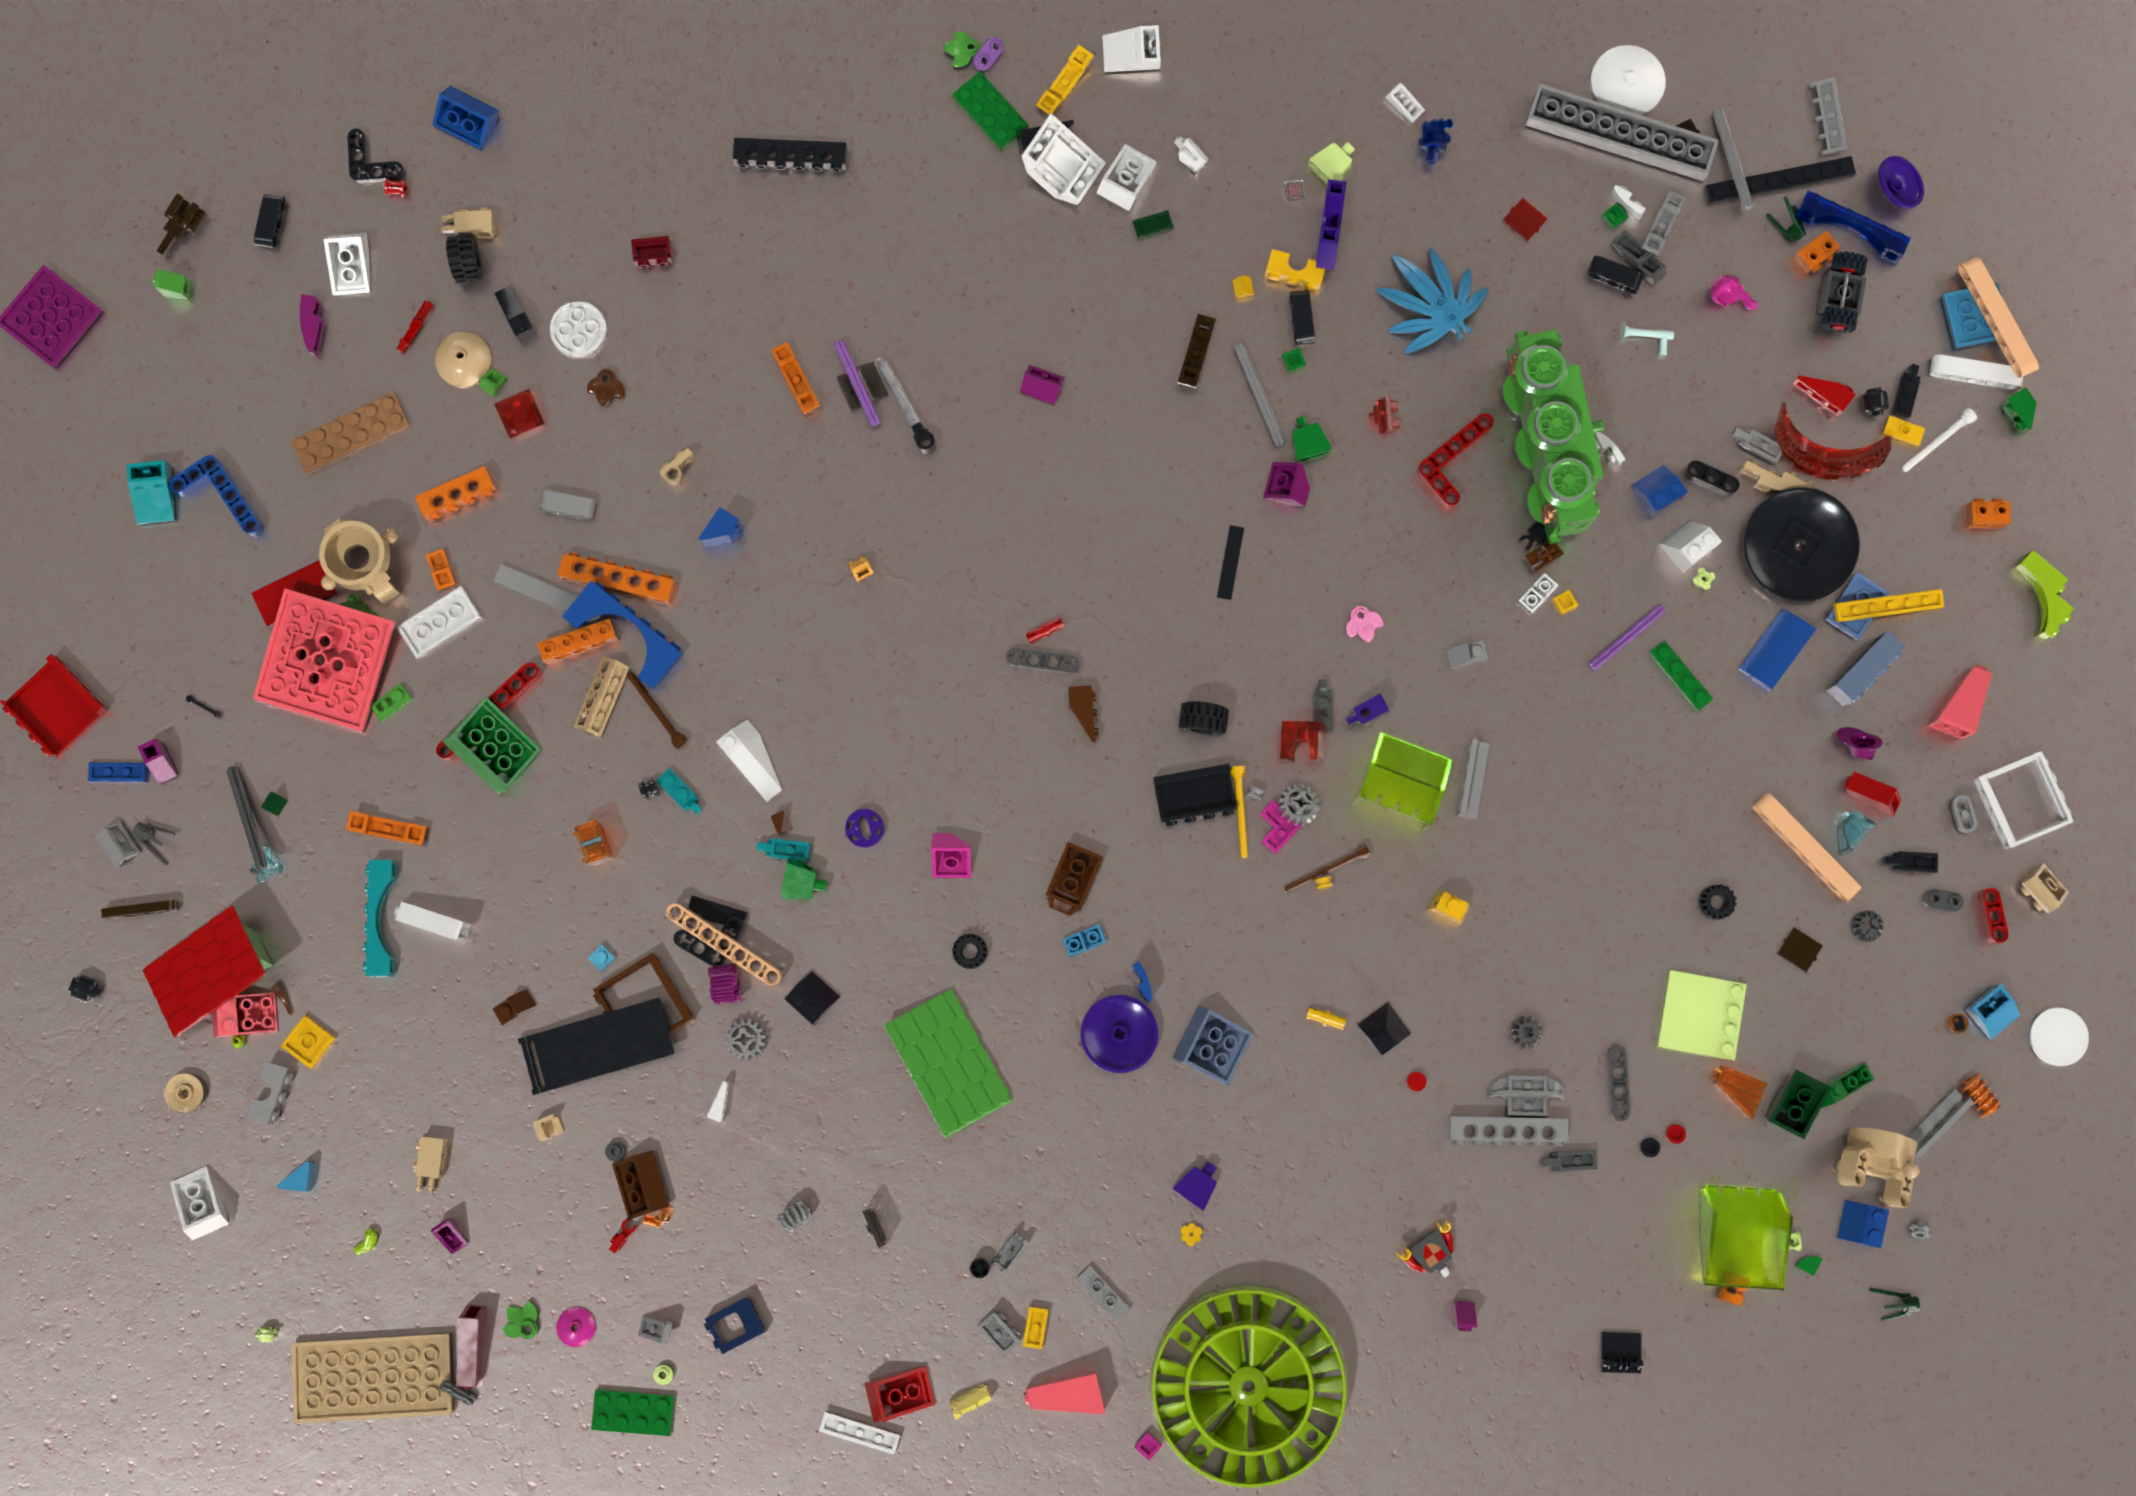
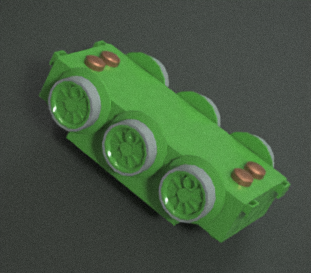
M1528 330L1516 332V341L1513 347H1509L1506 350L1509 375L1503 385V397L1507 406L1514 413L1520 415L1522 429L1518 432L1515 440V452L1519 460L1527 468L1532 469L1535 483L1530 487L1527 495V506L1531 515L1539 523L1544 524L1549 544L1562 541V538L1558 539V537L1585 532L1600 513L1599 505L1595 503L1593 495H1595V486L1604 475L1594 433L1603 432L1604 424L1602 419L1591 421L1579 364L1569 366L1564 353L1560 350L1562 341L1560 335H1557L1556 330L1527 335Z

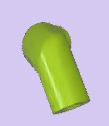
M246 1035L233 1036L232 1046L237 1049L241 1048L245 1043Z
M368 1228L365 1231L363 1243L354 1246L357 1256L375 1247L377 1233L373 1228Z

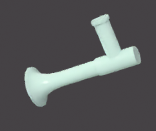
M1623 321L1620 328V340L1623 341L1628 336L1659 338V355L1667 356V339L1673 340L1674 331L1635 329L1627 326L1625 321Z

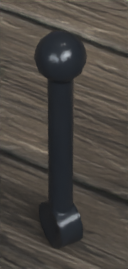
M192 695L186 697L187 702L200 706L214 714L215 718L221 717L220 711L207 707L195 700Z

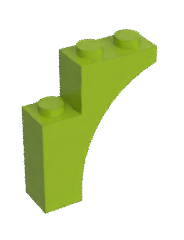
M2032 550L2023 557L2015 568L2030 581L2039 597L2042 608V624L2038 635L2045 640L2049 637L2054 638L2059 633L2060 629L2058 627L2070 620L2072 617L2070 613L2074 608L2059 596L2065 590L2066 586L2064 584L2069 579Z

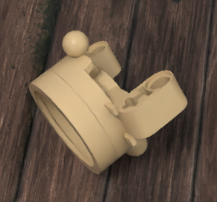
M339 517L324 528L326 534L323 535L324 538L319 548L320 564L327 574L321 580V585L324 589L332 590L335 588L336 583L347 589H365L369 595L373 593L384 605L400 593L386 573L390 564L391 550L388 543H393L398 538V534L394 529H386L382 536L366 523L346 521ZM355 547H365L369 552L370 559L368 564L361 569H351L346 559L348 553Z
M1850 1129L1841 1160L1837 1163L1839 1183L1845 1186L1861 1187L1865 1182L1866 1175L1886 1180L1883 1194L1884 1204L1887 1207L1907 1208L1911 1199L1913 1178H1916L1920 1173L1919 1167L1914 1164L1917 1142L1907 1136L1880 1129Z

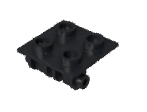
M1602 1332L1601 1372L1641 1374V1368H1643V1360H1641V1333Z

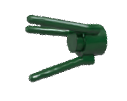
M1785 196L1784 201L1794 223L1788 227L1789 231L1787 232L1769 213L1767 217L1785 235L1787 240L1792 239L1795 242L1807 234L1801 223L1796 206L1793 205L1791 207L1788 198Z
M1870 1288V1292L1903 1298L1900 1300V1304L1884 1307L1886 1310L1901 1309L1903 1312L1883 1317L1882 1321L1912 1315V1313L1920 1311V1302L1917 1296L1911 1297L1910 1293Z

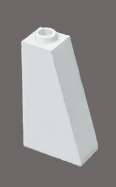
M402 901L396 907L394 913L396 916L395 920L464 943L471 924Z

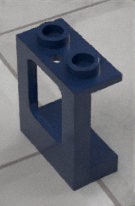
M750 1296L705 1318L706 1323H704L708 1334L712 1333L715 1339L713 1341L717 1352L721 1351L722 1354L766 1332ZM732 1313H737L746 1330L745 1334L723 1344L714 1323Z

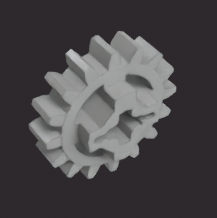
M1294 784L1291 788L1288 786L1285 792L1283 791L1280 794L1281 798L1278 800V803L1281 806L1278 810L1284 812L1281 817H1288V823L1292 820L1294 821V826L1299 822L1301 826H1304L1306 822L1311 823L1313 818L1315 819L1318 815L1316 812H1318L1320 807L1316 804L1320 801L1319 799H1314L1316 792L1311 794L1310 787L1305 790L1304 784H1301L1299 788ZM1296 794L1295 797L1291 796V798H1288L1290 795Z
M741 1019L740 1024L734 1021L733 1028L727 1027L730 1033H724L728 1040L723 1042L724 1044H729L726 1051L732 1050L731 1056L735 1057L738 1055V1060H742L743 1056H745L746 1061H749V1056L757 1058L755 1053H762L760 1046H766L762 1042V1039H765L766 1036L761 1035L764 1029L757 1028L758 1022L752 1025L751 1019L747 1023H745L744 1019ZM747 1027L752 1028L756 1035L750 1034ZM739 1029V1034L733 1037L735 1031ZM743 1035L753 1038L747 1041L746 1045L743 1042L737 1041L742 1039ZM754 1042H757L756 1047L751 1051L750 1047ZM733 1045H739L743 1053L737 1051Z

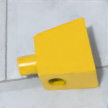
M1436 891L1428 909L1461 925L1468 912L1469 903L1445 891Z

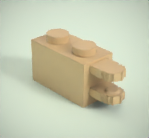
M479 208L478 211L460 209L459 212H454V214L441 216V221L454 222V226H443L441 228L442 233H454L455 235L471 233L474 238L496 237L495 215L488 208Z
M420 1136V1140L416 1143L418 1157L413 1164V1171H415V1176H417L416 1192L422 1191L424 1177H429V1193H433L435 1190L436 1178H443L448 1139Z

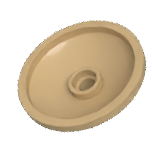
M457 332L449 335L440 343L435 354V366L439 375L447 383L456 387H470L478 384L481 378L490 370L492 364L489 346L480 336L471 332ZM463 353V358L458 359V355Z

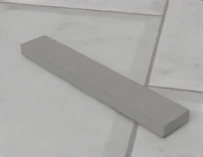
M500 564L493 579L497 584L563 612H566L578 597L503 564ZM602 616L594 617L587 622L591 624L598 623Z

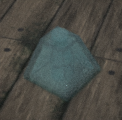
M1855 810L1850 813L1845 812L1839 818L1840 823L1837 825L1838 854L1842 856L1851 853L1877 824Z

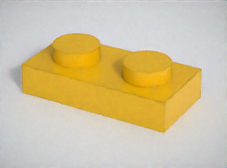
M1029 1306L1023 1340L1024 1347L1042 1349L1048 1309Z

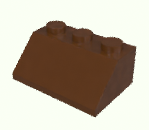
M653 1150L612 1164L629 1220L669 1207Z

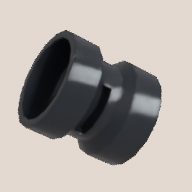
M977 1258L970 1265V1272L976 1278H984L989 1273L990 1264L984 1258Z

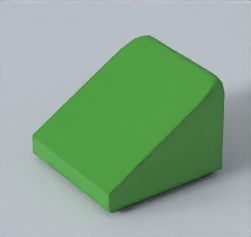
M492 368L481 378L479 387L494 397L507 381V378Z

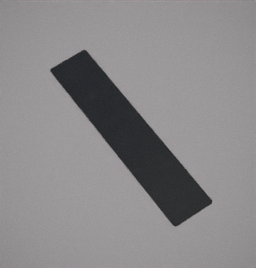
M1232 525L1229 527L1217 598L1232 599L1244 532L1243 527Z

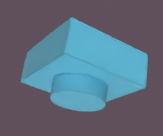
M602 944L588 957L601 972L616 959Z

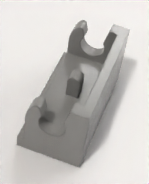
M1013 1230L992 1259V1265L1006 1275L1029 1241Z

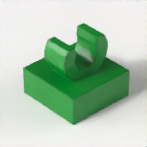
M1616 203L1604 212L1601 217L1614 230L1626 221L1629 216Z

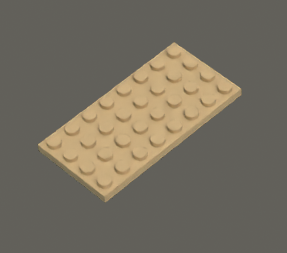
M451 1333L291 1343L293 1423L453 1414V1397L439 1389L443 1380L452 1382Z

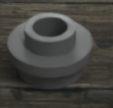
M611 1142L607 1145L605 1155L610 1161H619L624 1157L625 1149L621 1143ZM613 1148L618 1150V1154L615 1156L611 1153Z

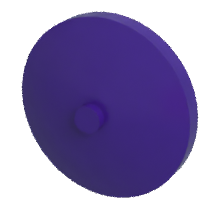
M1126 995L1108 996L1096 1002L1086 1013L1080 1031L1081 1044L1090 1061L1100 1069L1111 1073H1128L1143 1066L1153 1055L1158 1043L1157 1022L1151 1010L1138 999Z

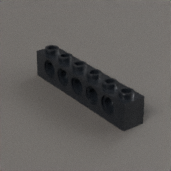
M734 138L733 162L739 168L756 166L759 169L775 167L778 170L793 168L794 170L802 171L804 168L813 171L831 169L833 172H841L847 168L848 148L846 142ZM752 151L757 152V155L755 157H750L748 155ZM770 152L776 153L775 157L769 158L767 157V155ZM788 153L795 154L791 159L786 158ZM807 154L814 155L811 159L804 158ZM827 154L832 155L830 160H824L823 157Z

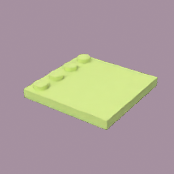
M1669 970L1657 1047L1735 1061L1747 984Z

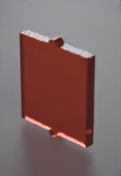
M1522 198L1515 207H1511V211L1503 219V222L1528 242L1535 233L1539 232V228L1548 218Z

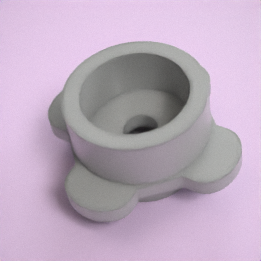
M1915 1221L1910 1225L1913 1237L1920 1239L1931 1237L1928 1223Z

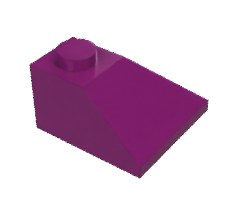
M1273 462L1263 498L1290 506H1305L1310 486L1303 464Z

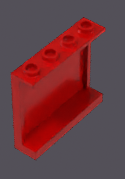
M50 654L46 658L48 663L7 701L1 700L0 703L4 706L2 708L4 712L9 716L13 715L17 719L15 723L22 730L26 729L30 733L28 737L34 743L38 742L42 746L41 751L45 755L58 758L96 723L108 709L57 656Z

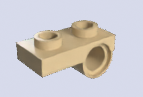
M689 448L680 450L672 462H667L661 467L660 475L673 486L679 485L683 481L681 469L695 458ZM671 472H678L677 478H669Z

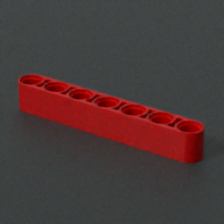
M531 662L524 664L488 699L504 713L541 678L540 668ZM530 668H535V674L532 677H528L527 671ZM516 681H521V687L518 690H514L513 684ZM502 694H507L506 702L500 703L499 697ZM441 741L436 747L437 755L446 761L453 760L457 755L451 749L448 755L443 756L442 751L447 746Z

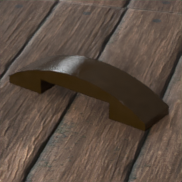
M1201 314L1197 315L1178 384L1196 388L1216 321L1215 318Z

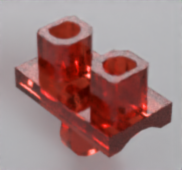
M1384 396L1383 399L1377 400V405L1373 406L1374 412L1368 415L1369 419H1374L1375 425H1379V434H1386L1389 431L1400 428V420L1391 416V413L1398 411V402L1390 400V396Z

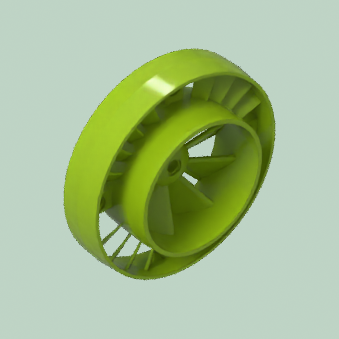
M1239 1285L1222 1288L1198 1298L1182 1310L1170 1323L1157 1346L1150 1374V1398L1157 1425L1164 1439L1175 1454L1190 1468L1213 1481L1225 1485L1244 1488L1266 1487L1298 1476L1317 1462L1328 1450L1341 1427L1348 1400V1377L1341 1349L1333 1333L1321 1317L1308 1305L1274 1288ZM1237 1294L1239 1320L1234 1319L1230 1295ZM1253 1294H1261L1257 1319H1252ZM1277 1298L1296 1306L1281 1327L1270 1323ZM1213 1300L1223 1322L1220 1326L1217 1325L1207 1303ZM1192 1312L1208 1332L1204 1337L1183 1322ZM1295 1317L1302 1319V1325L1298 1328L1291 1325V1321ZM1313 1319L1322 1331L1300 1346L1296 1340ZM1243 1329H1249V1365H1246ZM1183 1331L1190 1332L1192 1335L1191 1340L1183 1341L1180 1337ZM1170 1337L1191 1353L1186 1366L1161 1358L1162 1351ZM1283 1341L1290 1345L1266 1370H1261ZM1209 1345L1234 1372L1219 1362L1205 1348ZM1331 1345L1333 1346L1334 1352L1309 1362L1308 1357ZM1341 1370V1375L1323 1378H1314L1313 1374ZM1156 1373L1184 1377V1382H1156ZM1308 1379L1309 1389L1268 1386V1383ZM1249 1380L1254 1383V1388L1251 1391L1243 1388L1245 1381ZM1189 1386H1229V1388L1190 1391ZM1315 1392L1342 1393V1400L1317 1397ZM1184 1395V1401L1162 1406L1157 1405L1156 1398ZM1264 1399L1295 1423L1291 1431L1265 1404ZM1235 1400L1234 1405L1212 1432L1208 1431L1209 1426ZM1249 1406H1251L1255 1436V1446L1250 1448ZM1312 1409L1338 1418L1330 1436L1308 1420ZM1188 1412L1190 1418L1165 1429L1164 1421ZM1196 1428L1200 1434L1185 1454H1183L1175 1443ZM1311 1430L1317 1432V1438L1313 1441L1306 1438L1307 1432ZM1296 1436L1317 1452L1308 1462L1304 1461L1290 1442ZM1203 1444L1206 1447V1452L1198 1454L1195 1451V1447ZM1215 1446L1228 1452L1221 1477H1217L1200 1467ZM1280 1449L1292 1473L1284 1474L1275 1452L1276 1450ZM1240 1455L1246 1456L1244 1482L1237 1481ZM1258 1455H1263L1268 1481H1261Z

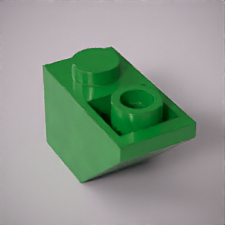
M2025 387L2002 403L2004 412L2012 418L2015 428L2021 431L2022 434L2032 429L2037 402L2027 387Z

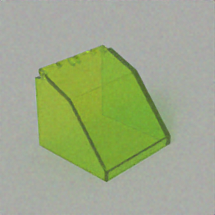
M1380 732L1353 804L1357 805L1362 798L1375 803L1377 797H1381L1379 805L1394 810L1395 805L1399 804L1397 810L1399 813L1412 817L1414 811H1417L1416 819L1424 822L1421 831L1425 832L1432 826L1436 817L1452 760Z
M1702 1186L1699 1199V1237L1704 1285L1784 1290L1793 1215L1781 1192L1775 1189L1761 1188L1760 1196H1757L1758 1188L1741 1187V1195H1739L1738 1187L1722 1186L1721 1194H1718L1719 1186Z

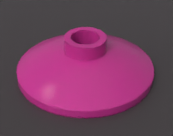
M573 1307L564 1311L558 1318L556 1325L559 1339L570 1347H581L587 1344L593 1338L596 1330V1323L592 1314L580 1307ZM573 1324H576L578 1326L577 1331L572 1330L571 1327Z

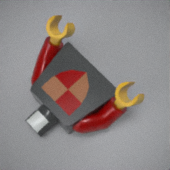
M1444 1219L1445 1224L1443 1226L1437 1222L1436 1225L1439 1229L1436 1228L1409 1248L1402 1246L1404 1253L1396 1252L1397 1256L1409 1268L1420 1273L1427 1272L1430 1274L1436 1270L1442 1279L1447 1277L1452 1272L1446 1265V1262L1452 1259L1451 1254L1454 1251L1453 1236L1450 1231L1451 1225L1447 1219Z

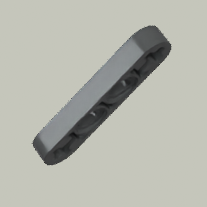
M1012 648L1006 654L1008 664L1015 667L1066 674L1077 673L1080 668L1078 658L1070 655ZM1016 652L1017 656L1023 657V653H1026V664H1022L1023 659H1016V662H1012V658H1009V656ZM1031 655L1039 657V662L1036 665L1028 662V658ZM1054 657L1058 660V665L1056 667H1049L1047 660ZM1061 658L1064 659V663H1070V660H1073L1077 667H1073V670H1070L1069 666L1063 665V669H1059Z
M1615 1045L1610 1047L1607 1052L1610 1109L1612 1118L1621 1122L1627 1120L1630 1116L1626 1050L1622 1046ZM1615 1048H1617L1618 1052L1622 1053L1621 1056H1618V1062H1623V1065L1612 1066V1062H1616V1057L1612 1056ZM1615 1068H1620L1623 1071L1621 1079L1614 1078L1613 1070ZM1618 1087L1624 1090V1096L1621 1099L1614 1096V1090ZM1614 1101H1625V1104H1621V1109L1625 1111L1622 1118L1616 1115V1111L1619 1110V1104L1615 1105Z

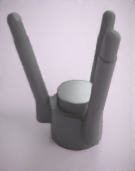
M142 822L137 823L132 830V835L137 837L136 841L144 845L164 865H167V862L146 841L150 839L160 846L163 845L161 841L152 836L153 831L151 830L174 836L175 833L153 826L150 823L146 825Z

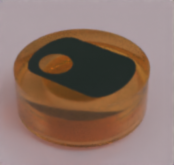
M1959 1013L1951 1015L1947 1021L1949 1030L1954 1033L1966 1031L1969 1025L1966 1016Z

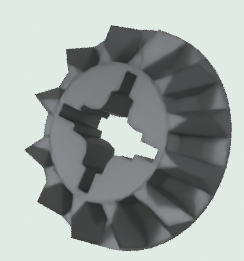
M1862 911L1853 920V932L1860 940L1874 941L1884 931V922L1880 915L1874 911ZM1871 919V925L1874 929H1869L1867 932L1866 926L1861 923H1868Z

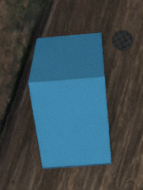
M306 1161L276 1187L283 1190L311 1191L314 1162Z

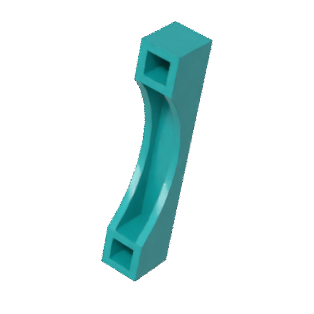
M369 860V864L365 868L366 876H368V884L365 885V894L368 895V902L365 903L364 907L365 915H367V922L364 923V933L367 934V941L363 945L364 953H366V961L363 962V972L368 977H393L394 957L388 951L383 941L379 918L384 897L396 881V861Z

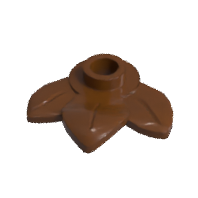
M610 369L601 370L596 378L590 380L587 386V393L596 394L597 401L602 407H605L613 397L624 399L625 396L623 384L616 380L615 373ZM604 375L609 376L610 379L608 382H605L603 380Z

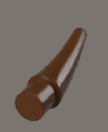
M275 983L271 989L281 1000L288 1014L291 1015L292 1010L289 999L284 989Z

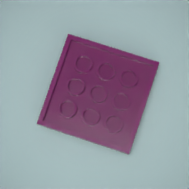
M43 265L0 315V327L55 369L103 311Z

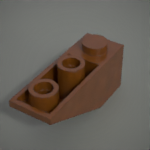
M1091 685L1068 687L1070 710L1092 745H1095V740L1099 739L1098 728H1094V721L1098 720L1097 709H1093V702H1096V692L1091 689Z

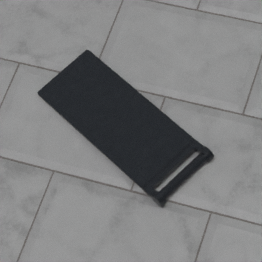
M660 998L517 1039L519 1045L521 1044L533 1087L531 1090L532 1095L675 1054ZM530 1041L534 1043L545 1086L540 1087L530 1050Z

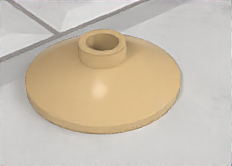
M178 1074L172 1077L164 1090V1098L167 1105L172 1110L180 1113H187L196 1109L202 1102L204 1095L202 1083L191 1074ZM184 1090L189 1091V1095L187 1097L183 1095Z

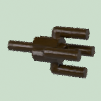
M178 193L164 213L165 217L169 220L163 228L167 234L156 250L161 255L165 253L174 237L180 239L185 230L189 233L193 232L205 213L204 210L199 208V205L192 202L186 214L183 215L189 202L184 200L183 196Z

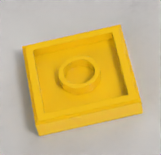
M304 1015L280 1046L309 1069H313L336 1038L307 1015Z

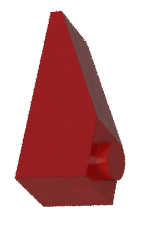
M1800 375L1792 382L1837 416L1846 409L1856 395L1851 387L1838 382Z

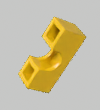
M1272 249L1265 276L1274 281H1279V279L1287 281V284L1297 286V284L1303 285L1306 289L1312 291L1320 289L1325 269L1316 268V260L1308 259L1306 267L1296 271L1289 266V253Z

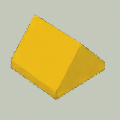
M1241 275L1232 280L1236 299L1254 296L1251 277Z

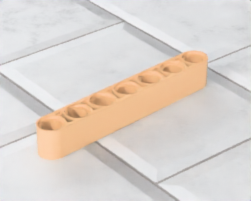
M1975 257L1958 266L1960 275L2016 376L2021 378L2038 370L2039 365L1982 260L1979 257Z
M1766 793L1753 805L1754 810L1844 902H1848L1861 890L1860 885L1771 794Z
M671 904L667 907L666 915L671 921L764 983L777 985L782 981L783 974L779 968L684 905ZM675 907H678L681 911L680 916L677 918L672 914ZM692 917L697 921L695 928H691L688 925V921ZM707 928H710L713 932V936L710 939H707L704 935ZM723 939L729 942V947L726 950L720 946V942ZM740 949L745 953L743 960H739L736 957V953ZM755 960L761 963L759 971H755L752 967ZM771 971L777 973V980L775 982L770 981L768 978Z

